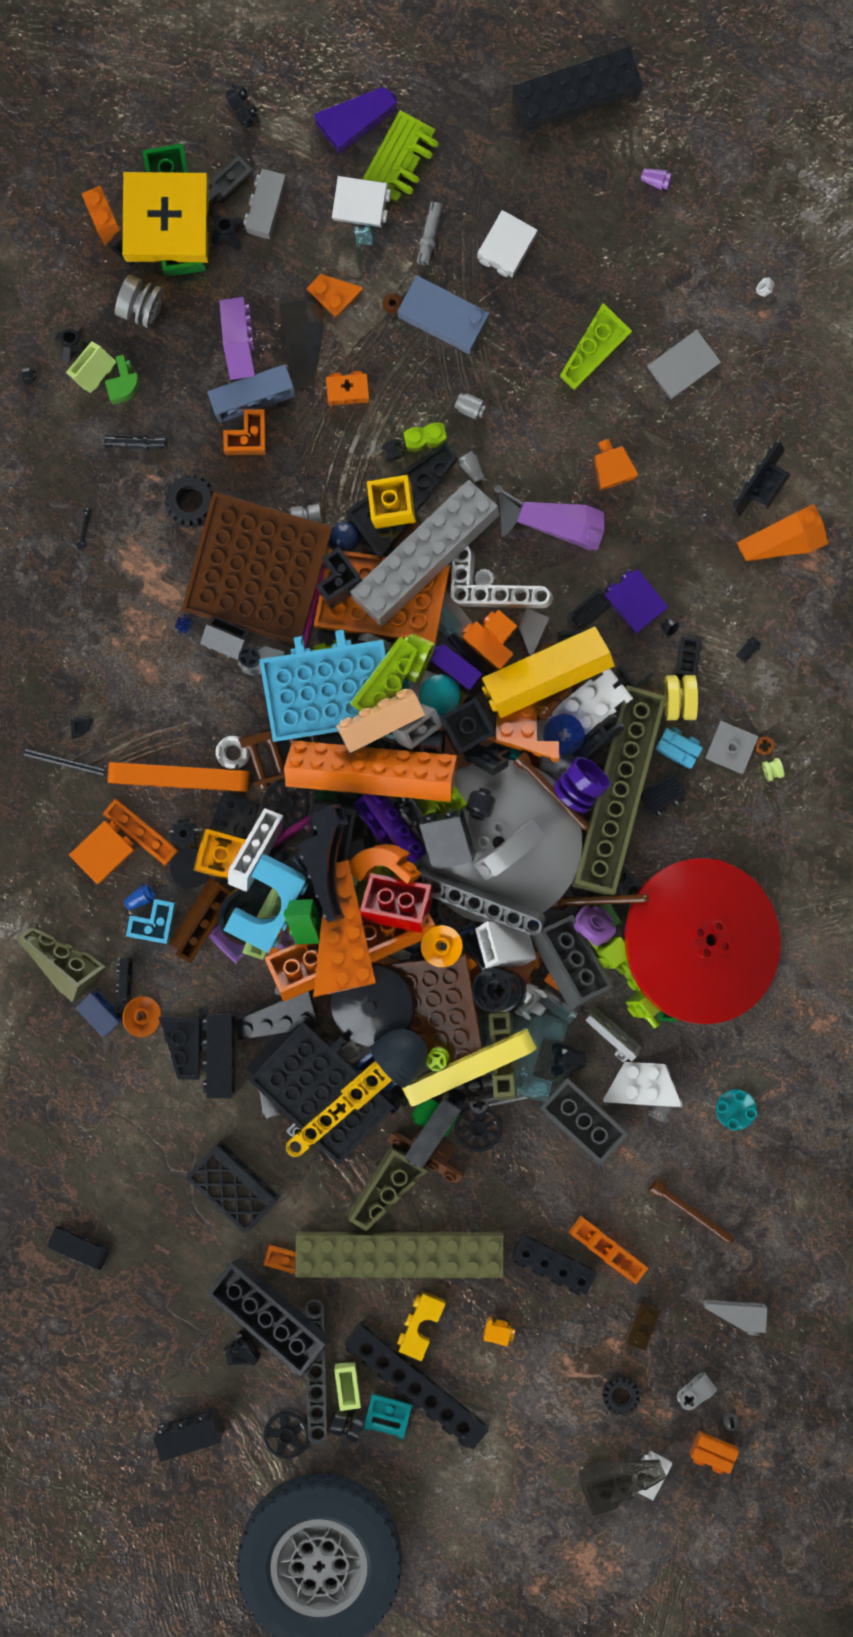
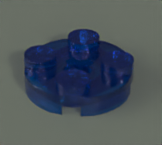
M559 714L552 717L545 725L543 732L544 741H559V755L575 753L583 746L586 736L582 723L575 716L569 714ZM563 729H567V733L570 734V737L565 738V741L561 740L562 738L559 736V732H563Z

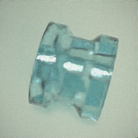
M366 225L365 228L354 227L357 248L366 244L373 246L370 225Z

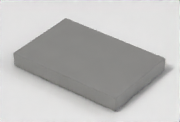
M696 330L650 363L647 368L669 398L673 399L717 367L721 362L698 330Z

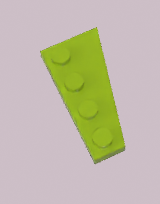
M604 303L560 374V377L574 391L632 333Z
M400 636L350 704L361 711L365 708L371 709L377 706V703L382 699L395 697L396 693L403 686L404 678L409 672L418 649Z

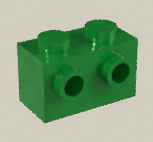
M289 900L287 909L284 910V920L289 925V932L293 936L295 943L319 944L322 921L314 900Z

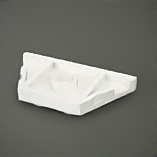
M624 1062L603 1099L605 1103L683 1107L666 1064Z

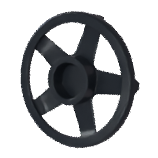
M280 1412L274 1415L267 1422L264 1429L263 1437L267 1449L276 1457L283 1459L299 1456L309 1443L307 1422L301 1416L292 1412ZM286 1416L294 1417L301 1423L294 1427H289ZM280 1417L281 1429L268 1430L271 1423ZM305 1428L306 1440L304 1445H302L295 1435ZM267 1437L279 1439L276 1452L270 1447ZM289 1444L299 1450L292 1455H282L285 1447Z

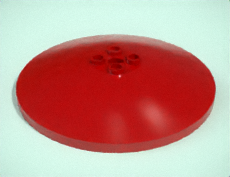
M688 859L671 864L654 874L637 893V895L647 894L649 901L646 903H632L625 926L626 958L631 974L639 989L659 1010L687 1023H721L747 1012L768 990L775 976L780 958L779 925L773 906L765 892L755 880L739 868L715 859ZM709 934L714 938L712 946H709L706 942V937Z

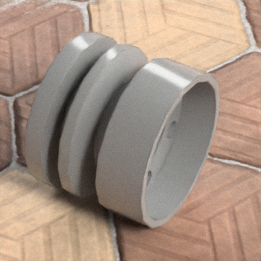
M130 274L124 280L115 305V315L130 320L135 313V323L141 324L143 321V326L150 328L159 314L164 289L159 285L154 288V284L149 282L143 290V279Z

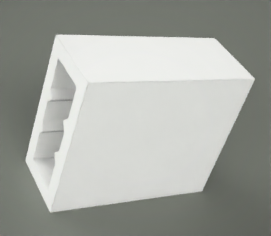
M338 176L332 219L334 221L382 228L383 223L387 222L388 210H385L386 202L390 201L391 190L388 189L387 183Z
M502 210L479 249L477 258L480 259L479 262L484 266L496 268L500 275L513 278L535 240L538 230Z
M487 921L475 929L486 968L524 966L536 959L530 934L496 921Z

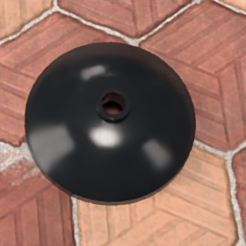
M251 885L247 892L237 888L224 899L219 909L218 923L220 930L228 940L238 945L246 944L240 938L224 931V928L236 907L241 910L246 908V913L257 918L269 894L267 890Z

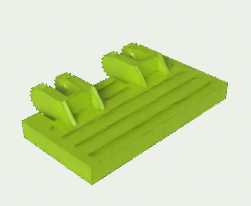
M399 111L362 180L387 183L388 189L391 190L390 199L398 202L401 197V192L395 190V188L407 194H412L414 190L399 180L402 176L413 183L419 182L420 179L413 173L421 157L415 155L414 152L427 159L432 158V152L421 147L419 143L422 141L433 148H437L439 142L433 139L436 129Z

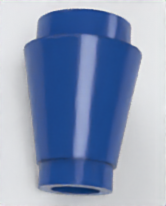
M147 884L145 886L141 885L123 901L126 908L130 911L152 903V900L156 897L153 889Z

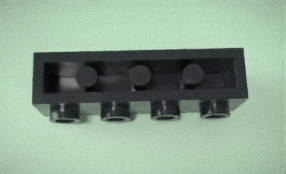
M524 1233L521 1234L511 1254L512 1258L515 1259V1264L523 1268L528 1266L533 1269L532 1272L541 1277L546 1275L551 1278L550 1281L558 1286L564 1284L570 1287L569 1291L579 1296L581 1293L587 1295L597 1275L596 1269Z

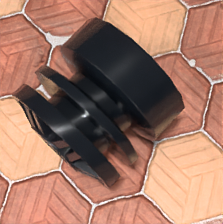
M487 968L476 976L472 984L473 999L478 1007L485 1011L512 1013L517 1011L526 999L527 988L525 981L518 973L511 970Z

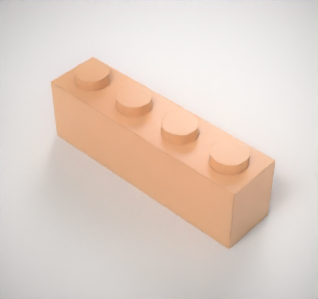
M403 689L397 692L395 697L382 699L377 703V706L371 709L365 708L358 713L359 715L341 720L340 724L336 727L346 748L351 753L425 716V713L413 690Z

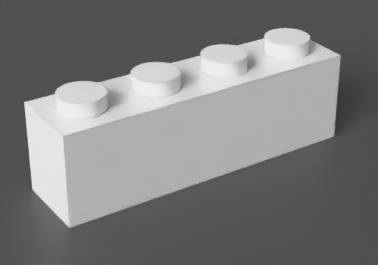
M264 808L228 870L229 885L246 892L248 891L255 879L251 875L263 853L268 856L283 830V815Z

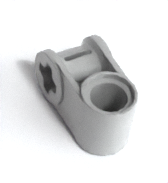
M701 1372L678 1391L677 1400L685 1410H693L703 1401L713 1396L717 1388L707 1374ZM687 1395L691 1399L689 1402L684 1398Z

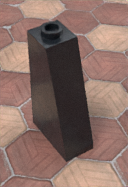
M456 1088L444 1092L407 1150L405 1158L410 1164L423 1168L460 1113L467 1095Z

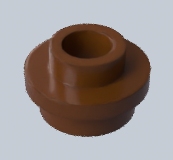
M394 293L386 295L382 303L383 309L388 314H397L403 302L401 297ZM391 300H394L397 303L393 307L389 305V302Z

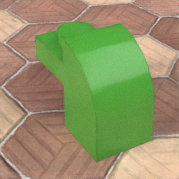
M124 355L116 357L121 377L105 381L109 399L113 405L133 398L140 386L137 372L130 374L133 372L130 360L126 361Z

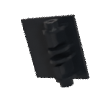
M223 791L209 829L246 840L260 804Z

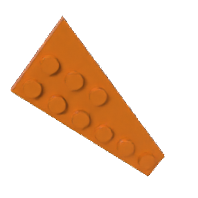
M348 860L336 863L337 892L344 919L328 923L322 914L313 997L376 984Z

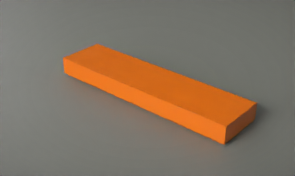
M116 798L102 813L165 866L179 851Z

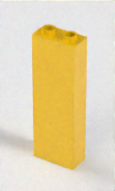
M592 627L483 677L482 680L485 686L481 688L486 699L491 698L488 702L492 711H497L500 718L608 670L614 667L611 653L596 627Z

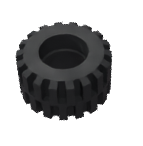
M190 473V476L183 474L179 479L177 477L174 478V482L172 484L169 483L168 491L165 490L164 494L166 496L164 504L166 505L167 512L177 524H181L185 528L191 527L193 529L199 525L200 527L204 526L214 492L213 487L200 475L195 476V474ZM191 490L200 492L203 497L201 506L193 512L183 511L179 505L181 496Z

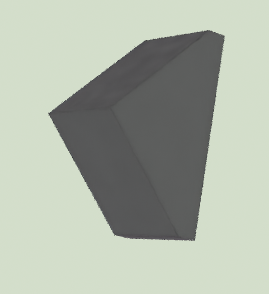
M499 494L498 505L501 536L506 538L519 523L517 519L521 509L503 494Z

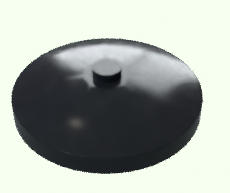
M371 963L376 984L332 993L331 998L332 1015L340 1031L350 1040L365 1046H371L389 1031L407 1029L414 1012L413 994L406 980L394 969L378 963Z

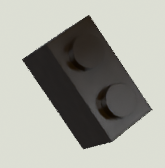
M638 1299L624 1337L627 1344L646 1351L660 1314L657 1306Z

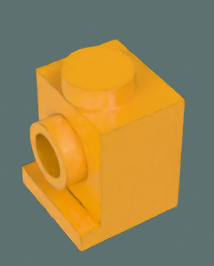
M488 1316L483 1340L508 1346V1342L513 1341L515 1329L511 1328L506 1321L496 1320V1322H493L492 1317Z

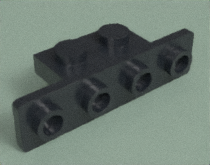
M777 440L774 445L769 447L766 457L757 465L754 475L751 479L747 480L742 493L735 498L732 509L739 517L751 501L768 509L790 477L788 471L775 465L785 451L780 441Z

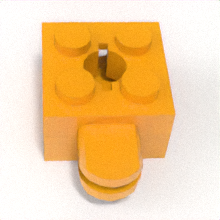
M209 829L204 830L193 870L228 880V870L246 840Z

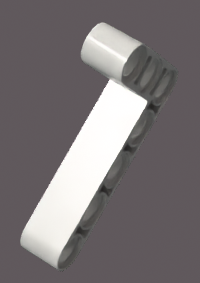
M468 546L463 550L468 551L466 559H460V554L462 553L460 552L452 560L450 594L452 600L459 606L547 608L553 602V595L543 586L473 585L475 554ZM462 571H467L466 578L459 580V574ZM462 591H465V598L463 600H458V594ZM486 592L485 599L479 601L477 599L478 594ZM501 592H506V598L503 601H498V595ZM525 592L527 594L526 599L518 601V595ZM541 593H547L546 600L539 602L538 596Z

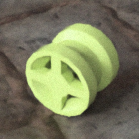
M779 758L774 759L770 763L767 761L762 763L764 775L768 782L773 781L776 777L782 778L785 776Z

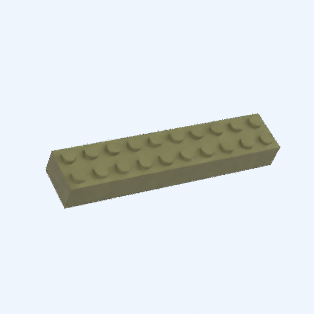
M628 685L625 689L633 699L629 703L623 701L619 705L618 720L615 723H622L625 729L609 743L603 766V772L607 775L610 786L593 804L589 819L590 828L586 830L579 865L572 884L574 887L607 896H614L616 893L667 697Z
M296 1232L295 1277L503 1278L502 1232Z

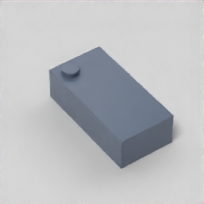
M416 275L398 309V318L470 355L489 319V312Z
M285 364L255 374V376L207 391L219 423L244 415V409H261L296 397Z

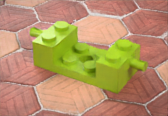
M613 937L600 946L592 944L587 939L602 968H616L620 974H624L627 978L629 987L637 991L625 1001L628 1005L629 1013L634 1017L647 1019L653 1029L658 1027L661 1023L656 1019L655 1015L661 1010L654 1006L637 986L628 966L625 942L622 938Z

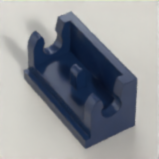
M97 989L92 991L75 1007L103 1038L123 1021V1016L115 1014L113 1005Z

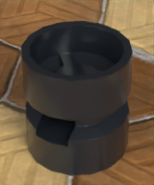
M337 1407L329 1433L339 1437L343 1434L345 1439L357 1442L365 1416L355 1412L351 1415L348 1410L340 1411V1407ZM347 1421L352 1422L350 1430L345 1429Z

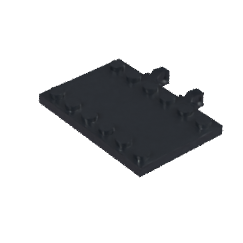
M304 1020L248 1081L302 1130L305 1125L342 1094L341 1090L362 1073L363 1070L361 1068L357 1070L342 1056L344 1052L340 1049L349 1040L346 1036L342 1034L335 1042L332 1039L327 1042ZM370 1075L366 1079L367 1083L370 1086H374L372 1083L375 1079ZM353 1089L351 1095L354 1099L362 1098V1091L360 1089ZM380 1091L359 1110L355 1108L315 1144L340 1165L395 1107V1104ZM338 1103V1108L333 1112L335 1116L340 1110L345 1111L346 1105L344 1103L342 1105ZM323 1115L321 1122L328 1126L332 1123V1119L328 1115ZM308 1128L306 1130V1135L310 1139H314L317 1136L314 1129Z

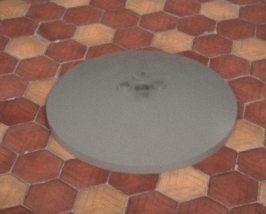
M508 760V767L494 776L473 764L457 770L455 786L466 803L470 793L476 790L479 791V788L490 790L491 795L496 800L492 815L489 818H485L484 821L470 817L468 815L469 812L465 808L466 806L462 808L476 853L474 861L472 863L433 870L425 842L418 840L427 852V854L418 859L419 865L543 913L563 896L575 877L582 851L581 827L525 769H518L513 764L515 760ZM536 768L540 772V774L554 787V783L556 781L549 775H547L545 772ZM533 819L546 836L518 861L499 875L493 876L486 881L473 864L495 849L493 846V839L495 837H502L506 841L521 826ZM433 883L435 888L441 889L440 884ZM452 890L454 895L461 896L459 891ZM472 897L473 902L480 903L478 898ZM443 902L451 910L470 920L480 923L493 921ZM491 905L493 910L500 911L498 906ZM511 912L512 917L519 918L517 913Z

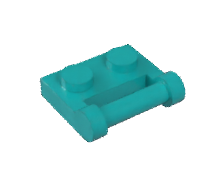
M372 1393L363 1430L369 1431L371 1429L395 1435L398 1439L403 1440L412 1404ZM377 1417L400 1423V1427L397 1428L374 1422L372 1418Z

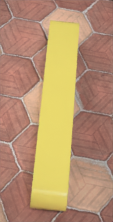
M524 1029L447 1064L441 1071H432L413 1080L406 1088L402 1087V1090L410 1105L415 1106L535 1051L537 1047L528 1029Z

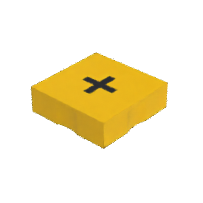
M123 172L122 255L126 262H156L161 260L208 262L207 214L209 210V179L207 173Z

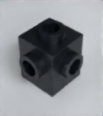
M180 819L178 824H173V828L170 829V840L174 841V845H179L180 849L192 848V844H197V839H200L199 827H196V823H190V819ZM181 830L187 831L186 837L180 836Z

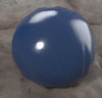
M350 522L337 523L333 526L328 545L333 550L340 547L342 551L350 552L358 545L360 540L359 531Z

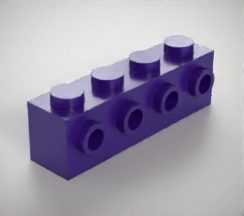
M365 794L353 803L381 844H392L405 849L410 853L407 861L411 863L427 854L422 844L417 840L402 816L399 815L398 810L387 796Z

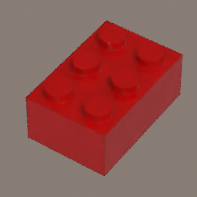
M370 873L360 908L362 921L423 933L433 899L432 885L417 882L406 884L402 879Z

